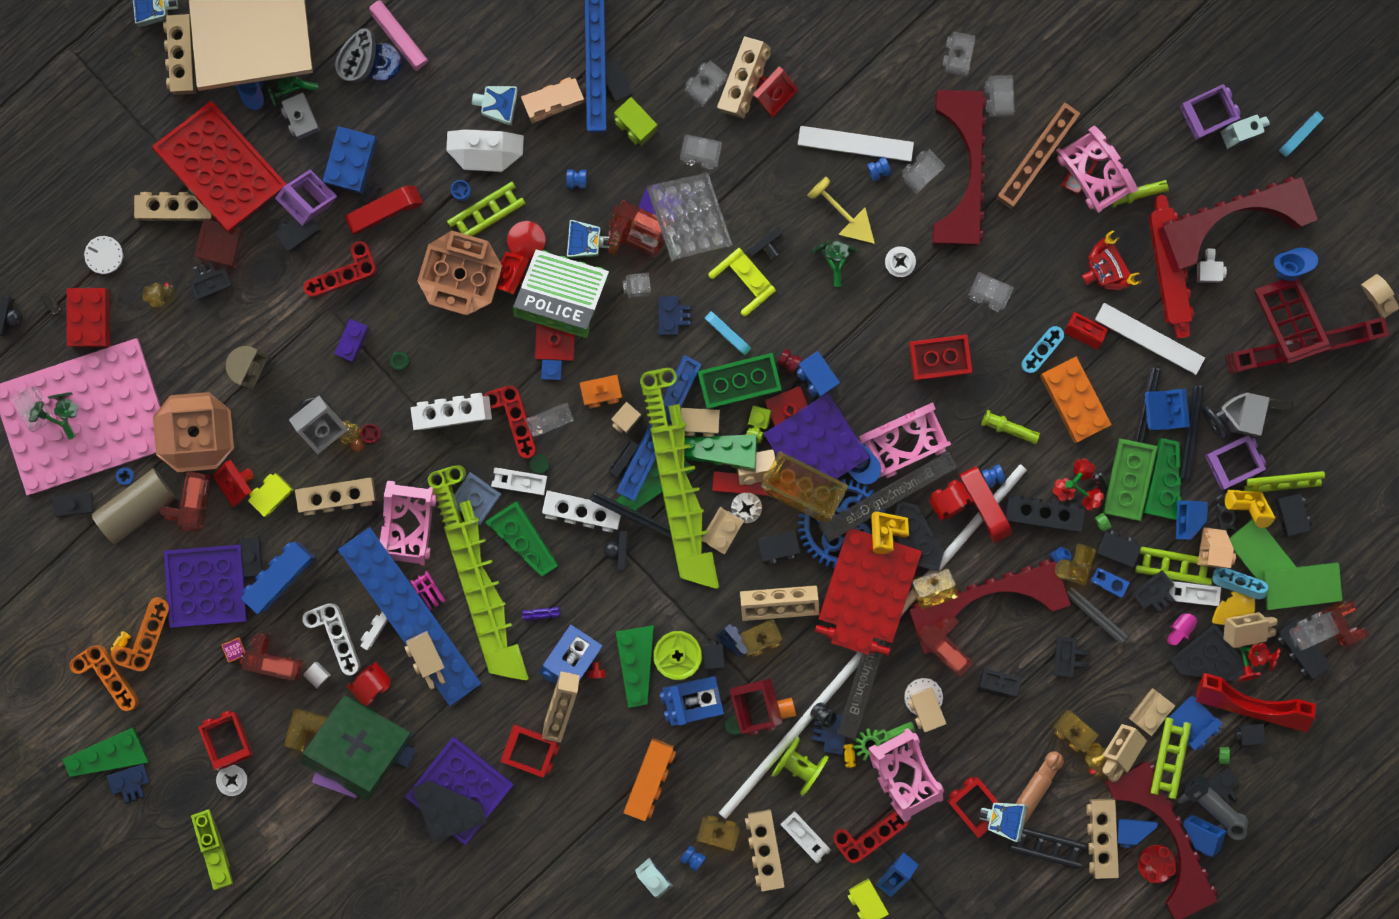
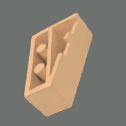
M566 78L557 85H549L542 90L521 96L532 124L584 103V98L575 78Z
M1203 527L1198 565L1214 568H1231V564L1234 565L1236 553H1233L1234 548L1226 530Z

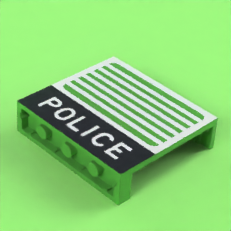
M536 250L514 304V316L587 338L589 324L605 282L608 283L609 271L601 267L589 266L581 261L569 260L565 256L559 257L547 251Z

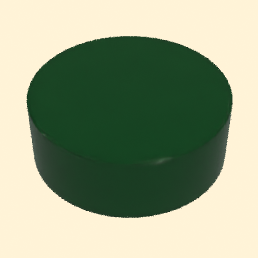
M397 351L391 355L390 365L397 371L405 370L409 365V357L404 352Z
M535 455L530 460V468L533 472L542 474L548 470L549 461L544 455Z
M735 715L730 716L725 722V728L728 733L738 735L741 732L737 717Z

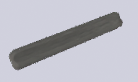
M1070 587L1066 591L1068 598L1119 643H1123L1128 636L1074 588Z

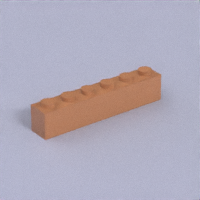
M1067 103L1061 106L998 194L997 200L1010 209L1014 207L1080 115L1078 111Z

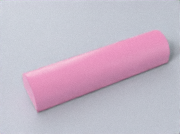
M381 0L372 4L369 8L372 17L414 70L418 71L428 62V59Z

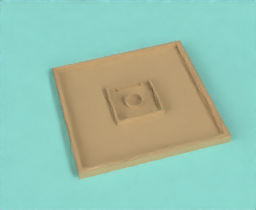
M189 0L198 91L313 73L305 0Z

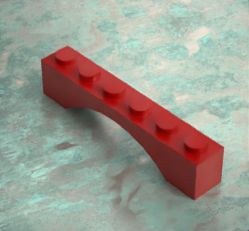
M1207 673L1203 674L1197 686L1196 702L1306 733L1315 719L1316 704L1300 699L1288 701L1255 699L1235 690L1223 678Z

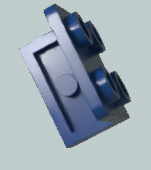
M1186 389L1150 391L1145 393L1149 430L1190 427Z
M1190 696L1168 717L1174 719V726L1183 728L1184 722L1191 723L1187 745L1192 750L1202 749L1207 744L1206 739L1211 735L1212 737L1221 730L1220 726L1223 724L1218 718L1213 717L1201 703L1196 702L1194 696Z

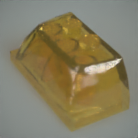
M780 451L762 483V488L771 497L821 522L832 520L849 486Z

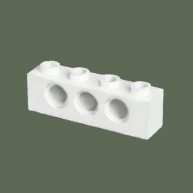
M475 393L470 394L471 398L464 399V396L452 397L453 401L447 402L446 399H437L435 404H428V401L418 402L416 407H411L413 430H426L491 420L489 396ZM468 404H470L472 407L470 413H467L466 407ZM450 407H452L454 410L452 416H450L448 413ZM433 409L436 412L434 419L431 418V411Z
M551 491L546 492L542 513L546 514L545 518L557 520V517L565 518L564 522L576 524V521L584 522L583 526L594 528L595 525L602 526L603 531L612 533L614 529L618 530L621 515L591 500ZM563 502L569 506L568 511L564 514L558 511L559 504ZM579 507L587 509V515L583 518L577 515ZM598 511L606 513V519L602 522L597 521L595 518Z

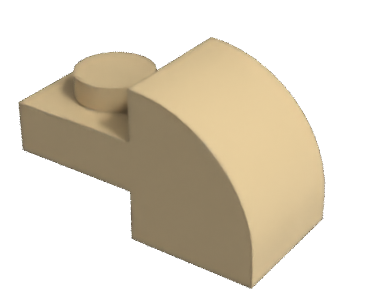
M1376 274L1361 284L1365 294L1373 302L1380 317L1386 318L1399 309L1393 297L1395 295L1381 276Z

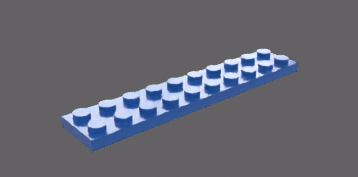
M370 527L338 549L406 645V640L428 631L444 665V668L440 671L446 683L441 684L439 682L436 672L429 676L449 706L481 684Z

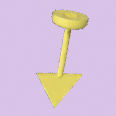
M824 177L807 196L810 199H815L822 194L850 222L838 235L874 243L866 208L853 219L825 191L830 180Z

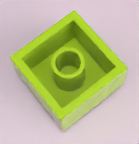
M632 97L614 112L615 124L622 131L625 129L628 132L629 139L635 145L639 143L642 146L658 131V125Z

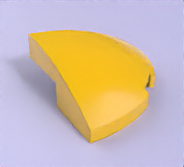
M1232 591V597L1228 598L1226 602L1221 601L1217 607L1212 622L1225 625L1226 618L1255 613V598Z

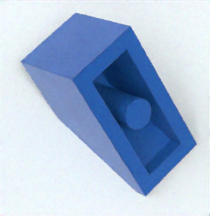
M1177 501L1176 539H1192L1207 522L1208 502Z
M1193 814L1184 821L1183 825L1195 849L1211 857H1214L1221 851L1226 830Z
M1116 818L1117 843H1120V847L1131 848L1132 844L1137 845L1157 828L1158 823L1155 821Z
M903 852L877 882L876 886L889 897H892L911 878L918 864Z

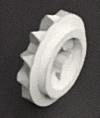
M895 247L888 252L885 258V265L890 274L896 277H905L914 270L916 259L910 249ZM906 256L904 264L907 268H905L902 265H900L899 267L897 266V268H895L897 263L895 259H901L902 257Z
M741 493L732 502V514L744 520L743 523L754 522L761 514V501L752 493ZM743 502L746 505H752L750 508L751 515L746 511L739 512L743 508Z
M237 765L229 766L218 772L216 778L217 787L225 795H238L244 791L247 785V775ZM238 775L235 779L237 785L232 783L226 786L229 782L228 776Z

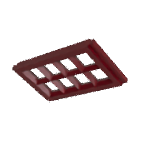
M1299 278L1295 281L1283 279L1254 289L1259 305L1288 365L1331 350L1330 343ZM1295 287L1299 298L1286 302L1281 291ZM1278 293L1283 304L1269 308L1265 297ZM1302 302L1306 312L1293 317L1288 306ZM1285 307L1289 319L1276 323L1272 312ZM1308 316L1313 327L1300 331L1295 321ZM1292 322L1296 333L1283 337L1279 326ZM1315 331L1320 342L1307 346L1302 335ZM1299 337L1303 348L1290 352L1285 341Z

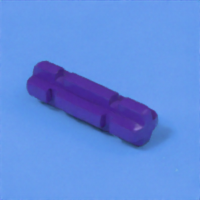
M559 607L522 611L524 621L531 620L532 618L536 620L560 617Z

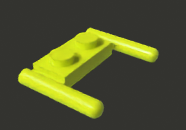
M740 248L736 249L708 274L710 279H714L730 266L757 297L741 310V315L744 317L749 315L776 291Z

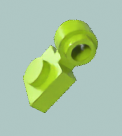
M753 405L748 424L754 427L752 429L749 428L746 435H756L757 443H761L764 437V432H761V428L768 429L773 410Z

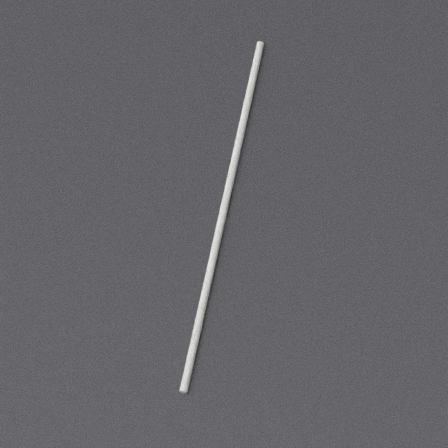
M1019 465L1007 478L1006 482L994 493L993 496L998 504L1027 471L1022 465ZM979 512L944 551L939 572L983 522ZM929 569L908 593L901 616L939 572ZM859 652L855 654L719 812L722 817L726 819L809 724L813 719L810 716V712L814 705L820 702L826 704L867 655Z

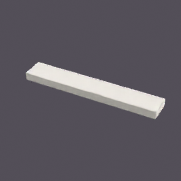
M800 126L798 146L880 158L885 157L887 159L911 162L914 142L806 126Z
M1103 303L1095 318V321L1194 375L1197 374L1205 357L1105 303Z

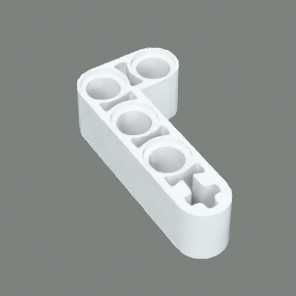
M331 603L307 611L303 615L304 625L313 628L324 624L342 672L346 675L356 674L360 670V662L339 607ZM328 607H333L335 610V615L332 618L326 615ZM311 613L317 617V622L314 625L308 622V616ZM335 625H339L342 628V633L339 636L335 635L332 631ZM341 643H346L349 647L346 654L341 653L339 650ZM352 654V657L348 659L350 663L355 664V667H353V671H351V669L347 670L346 666L349 665L348 660H343L342 657H346Z

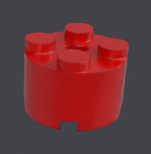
M957 479L950 482L945 490L938 489L931 494L929 503L941 522L945 517L949 519L965 509L964 505H971L974 502L963 483Z
M375 661L372 666L369 665L354 678L355 681L352 684L350 682L346 687L361 704L364 703L367 706L375 699L374 697L378 692L382 694L390 687L391 678Z

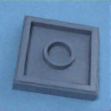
M470 472L454 496L458 510L461 513L459 503L471 501L475 517H479L478 525H481L502 494Z

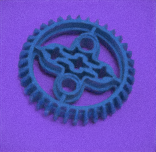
M836 479L834 480L835 486H832L830 482L827 484L829 488L824 486L821 488L823 491L819 492V490H816L815 493L817 495L815 497L812 494L809 495V498L812 499L811 502L804 500V503L808 505L807 508L801 507L802 511H806L805 515L799 514L800 518H804V522L799 521L798 525H804V529H798V532L805 533L804 536L800 537V540L806 538L808 541L803 546H811L807 550L808 553H811L813 550L816 552L812 558L815 559L818 555L821 556L818 561L819 563L826 559L825 566L828 567L830 561L833 562L834 569L838 557L829 555V552H836L841 549L845 536L842 538L838 532L844 533L848 529L845 527L840 529V524L836 520L843 521L848 516L853 517L851 515L854 514L856 519L854 523L859 527L848 523L851 520L846 521L848 527L856 530L862 529L863 532L871 534L869 527L856 517V515L860 517L862 515L861 511L864 510V504L861 499L864 498L871 505L874 512L883 513L886 511L885 508L875 510L872 504L879 496L876 495L872 498L870 495L874 491L870 490L866 493L865 490L868 486L864 485L860 489L861 483L857 482L856 487L852 486L853 480H850L849 485H846V479H842V485H839V481ZM835 491H850L857 494L856 497L846 498L839 508L830 503L817 505L821 498ZM851 502L858 505L857 512L860 513H856V515L855 513L851 514L848 511V504ZM827 509H829V514L832 515L831 517L833 518L827 517L826 519H824L823 513H821L820 510L826 511ZM812 510H815L816 520L827 528L822 536L824 550H821L816 545L810 532L809 523ZM844 510L847 516L843 515L839 517L838 515L833 513V511L841 513ZM827 521H830L831 523L835 524V529H836L838 532H835V531H832V532H831V530H832V525H830L829 523H827ZM831 535H835L838 538V544L835 546H831L828 543V537Z

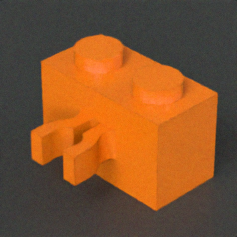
M618 375L580 382L584 405L589 406V409L600 407V403L608 402V405L619 403V399H622Z

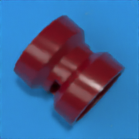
M785 349L776 365L781 368L785 367L787 372L793 374L802 358L798 355H791V351Z
M366 424L362 427L360 435L362 440L373 444L380 440L381 430L376 425Z

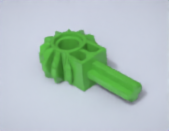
M908 722L887 732L885 729L880 731L874 730L872 735L870 729H866V736L863 732H859L862 739H854L860 743V745H854V749H861L857 752V756H861L864 753V761L867 760L868 755L870 756L869 750L865 747L868 740H873L878 747L903 734L907 728L914 733L915 727L913 723Z

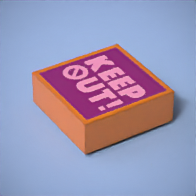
M240 637L221 645L228 663L247 655Z

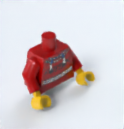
M1114 231L1109 232L1106 238H1103L1094 245L1088 256L1089 263H1087V267L1090 271L1081 275L1086 285L1096 281L1099 287H1104L1107 290H1122L1142 282V280L1138 282L1134 280L1135 275L1139 273L1130 274L1114 243L1119 240V237L1113 240L1110 236Z

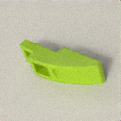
M210 809L191 815L213 890L216 891L233 885L229 861Z

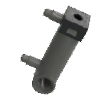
M1201 773L1186 783L1185 793L1178 799L1180 804L1187 802L1189 799L1193 803L1197 801L1220 822L1217 827L1228 830V835L1232 839L1242 840L1246 837L1249 823L1248 818L1243 814L1237 813L1209 786L1210 782Z

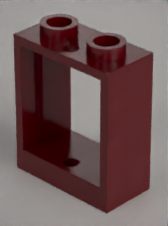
M771 678L729 689L741 734L755 735L760 733V729H765L766 732L777 729L776 725L783 723ZM762 689L770 721L752 725L744 693Z

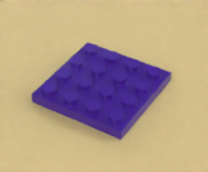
M830 393L820 397L764 433L804 499L870 458Z
M241 545L164 551L169 628L247 621L246 603L241 599L244 595L242 591L245 589Z
M453 736L413 787L429 781L436 782L443 787L480 802L487 818L514 784ZM412 788L405 798L420 809ZM482 824L456 833L453 836L466 845Z

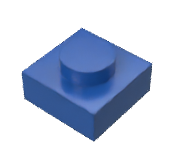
M542 360L541 379L561 380L562 361Z

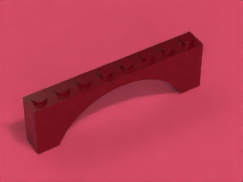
M937 90L935 93V112L947 119L957 129L966 145L970 161V175L966 192L959 205L948 216L933 224L932 245L978 246L980 241H983V230H980V222H983L984 211H980V203H984V192H981V184H984L985 177L984 173H981V165L985 164V154H982V146H985V135H982V127L986 125V116H982L983 108H986V97H983V91Z
M1293 176L1283 180L1284 184L1278 185L1276 182L1266 186L1267 190L1261 191L1259 188L1249 192L1250 196L1243 197L1242 194L1232 198L1233 202L1226 203V201L1215 204L1213 209L1209 210L1208 207L1198 210L1196 215L1192 216L1191 213L1180 216L1181 220L1174 222V219L1163 222V227L1159 228L1158 231L1173 272L1197 264L1199 249L1207 232L1217 221L1228 214L1245 210L1262 211L1279 217L1293 229L1317 221L1318 219L1303 178L1295 179Z
M1384 317L1325 332L1331 350L1389 336ZM1317 334L1303 337L1307 346L1320 342ZM1299 338L1285 341L1290 352L1303 348ZM1278 343L1233 352L1225 356L1229 375L1285 362Z
M1048 559L1039 562L1040 566L1032 568V565L1021 568L1022 572L1014 574L1012 571L1003 574V578L996 580L995 577L984 581V585L972 584L966 587V591L959 592V589L948 593V597L941 598V595L930 599V603L924 605L923 602L912 604V609L908 611L922 653L926 654L935 651L934 648L941 640L944 641L948 627L958 612L973 600L995 592L1024 594L1039 601L1049 611L1070 606L1056 561L1051 562ZM930 631H933L927 638H925Z
M1143 761L1131 767L1128 772L1124 771L1117 781L1112 782L1110 779H1107L1104 783L1112 799L1131 801L1147 807L1164 822L1170 831L1177 850L1178 870L1174 887L1164 903L1172 919H1183L1217 902L1215 896L1218 893L1213 884L1209 885L1207 881L1209 875L1204 867H1200L1198 863L1200 857L1196 850L1192 851L1189 845L1192 843L1187 832L1183 833L1181 829L1183 823L1178 815H1174L1172 811L1174 805L1170 798L1166 799L1163 793L1164 790L1160 789L1158 795L1151 794L1155 767L1152 763L1149 764L1147 761Z

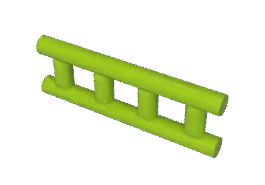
M511 181L447 222L450 227L456 225L462 234L474 236L526 203L523 198L518 200L515 198L511 190L516 187ZM505 195L510 205L500 210L495 200ZM489 205L494 215L484 220L479 210ZM473 215L478 225L468 230L462 220Z
M1320 471L1247 479V486H1244V491L1268 492L1322 486L1321 479H1325V473Z
M1141 547L1139 554L1144 555L1142 566L1136 565L1135 573L1155 576L1163 570L1170 579L1211 586L1212 578L1206 577L1207 566H1200L1199 576L1187 574L1189 563L1198 564V556ZM1151 556L1163 558L1161 569L1150 568ZM1170 559L1182 561L1180 573L1168 571Z
M1166 718L1151 794L1158 795L1160 789L1169 792L1168 798L1176 799L1191 723L1184 722L1183 728L1173 725L1174 719ZM1171 733L1181 735L1179 747L1169 744ZM1167 752L1177 754L1175 765L1165 763ZM1163 770L1173 773L1171 784L1161 782Z

